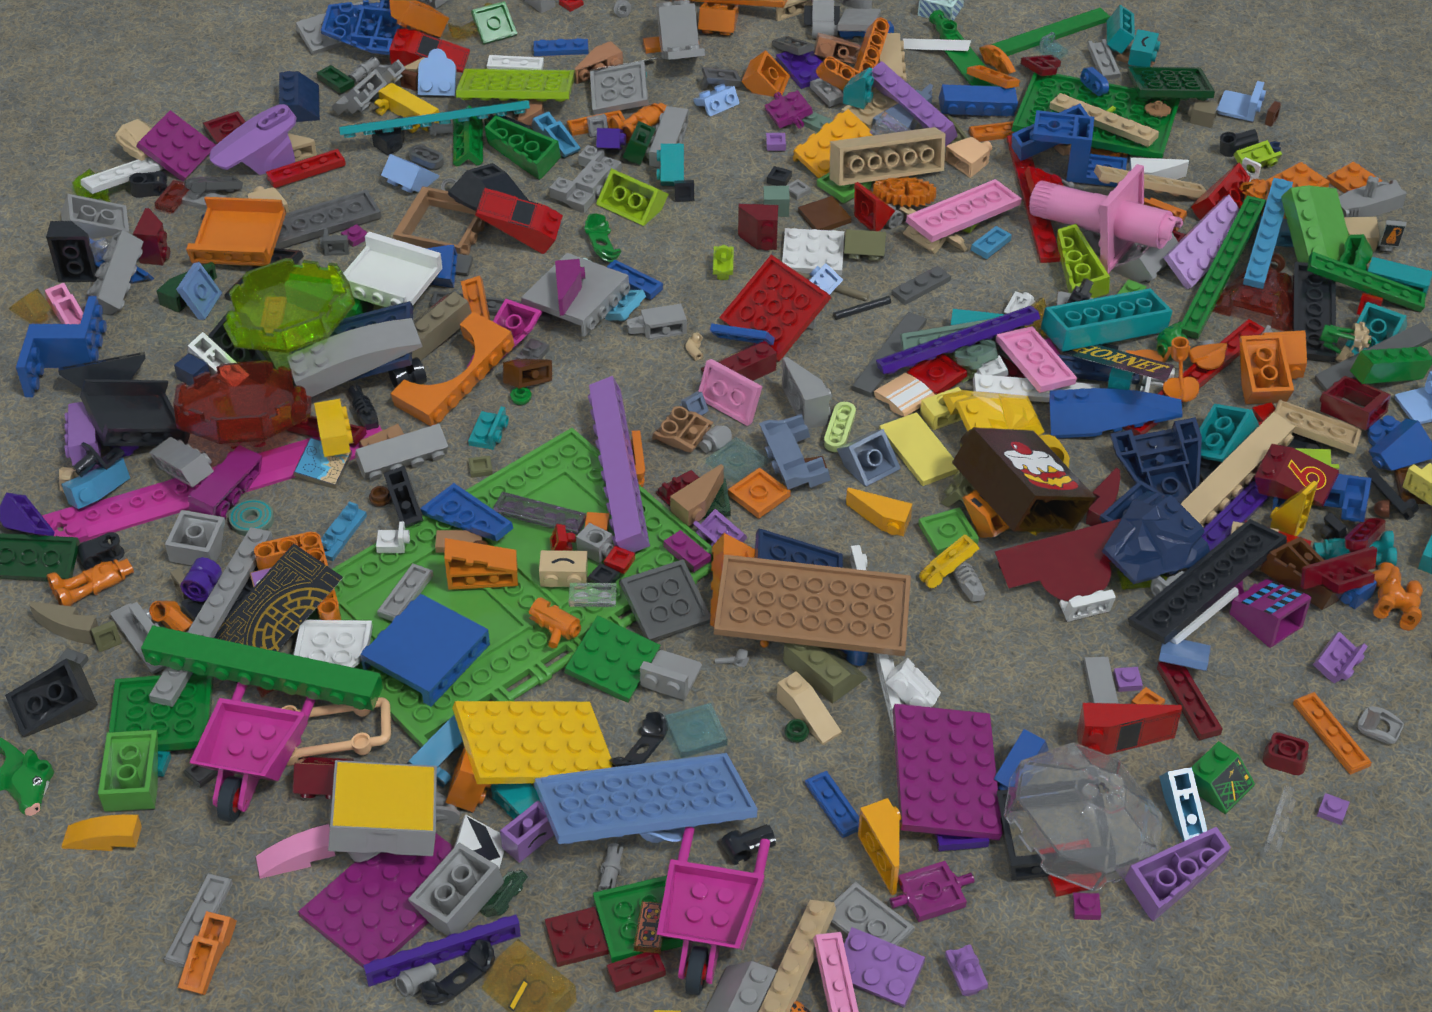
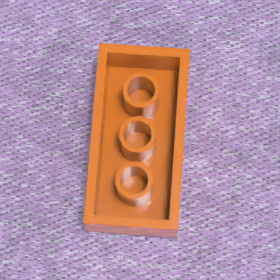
M1300 162L1246 190L1245 198L1248 195L1265 199L1267 202L1273 178L1293 182L1292 187L1308 185L1329 187L1330 181L1306 164Z

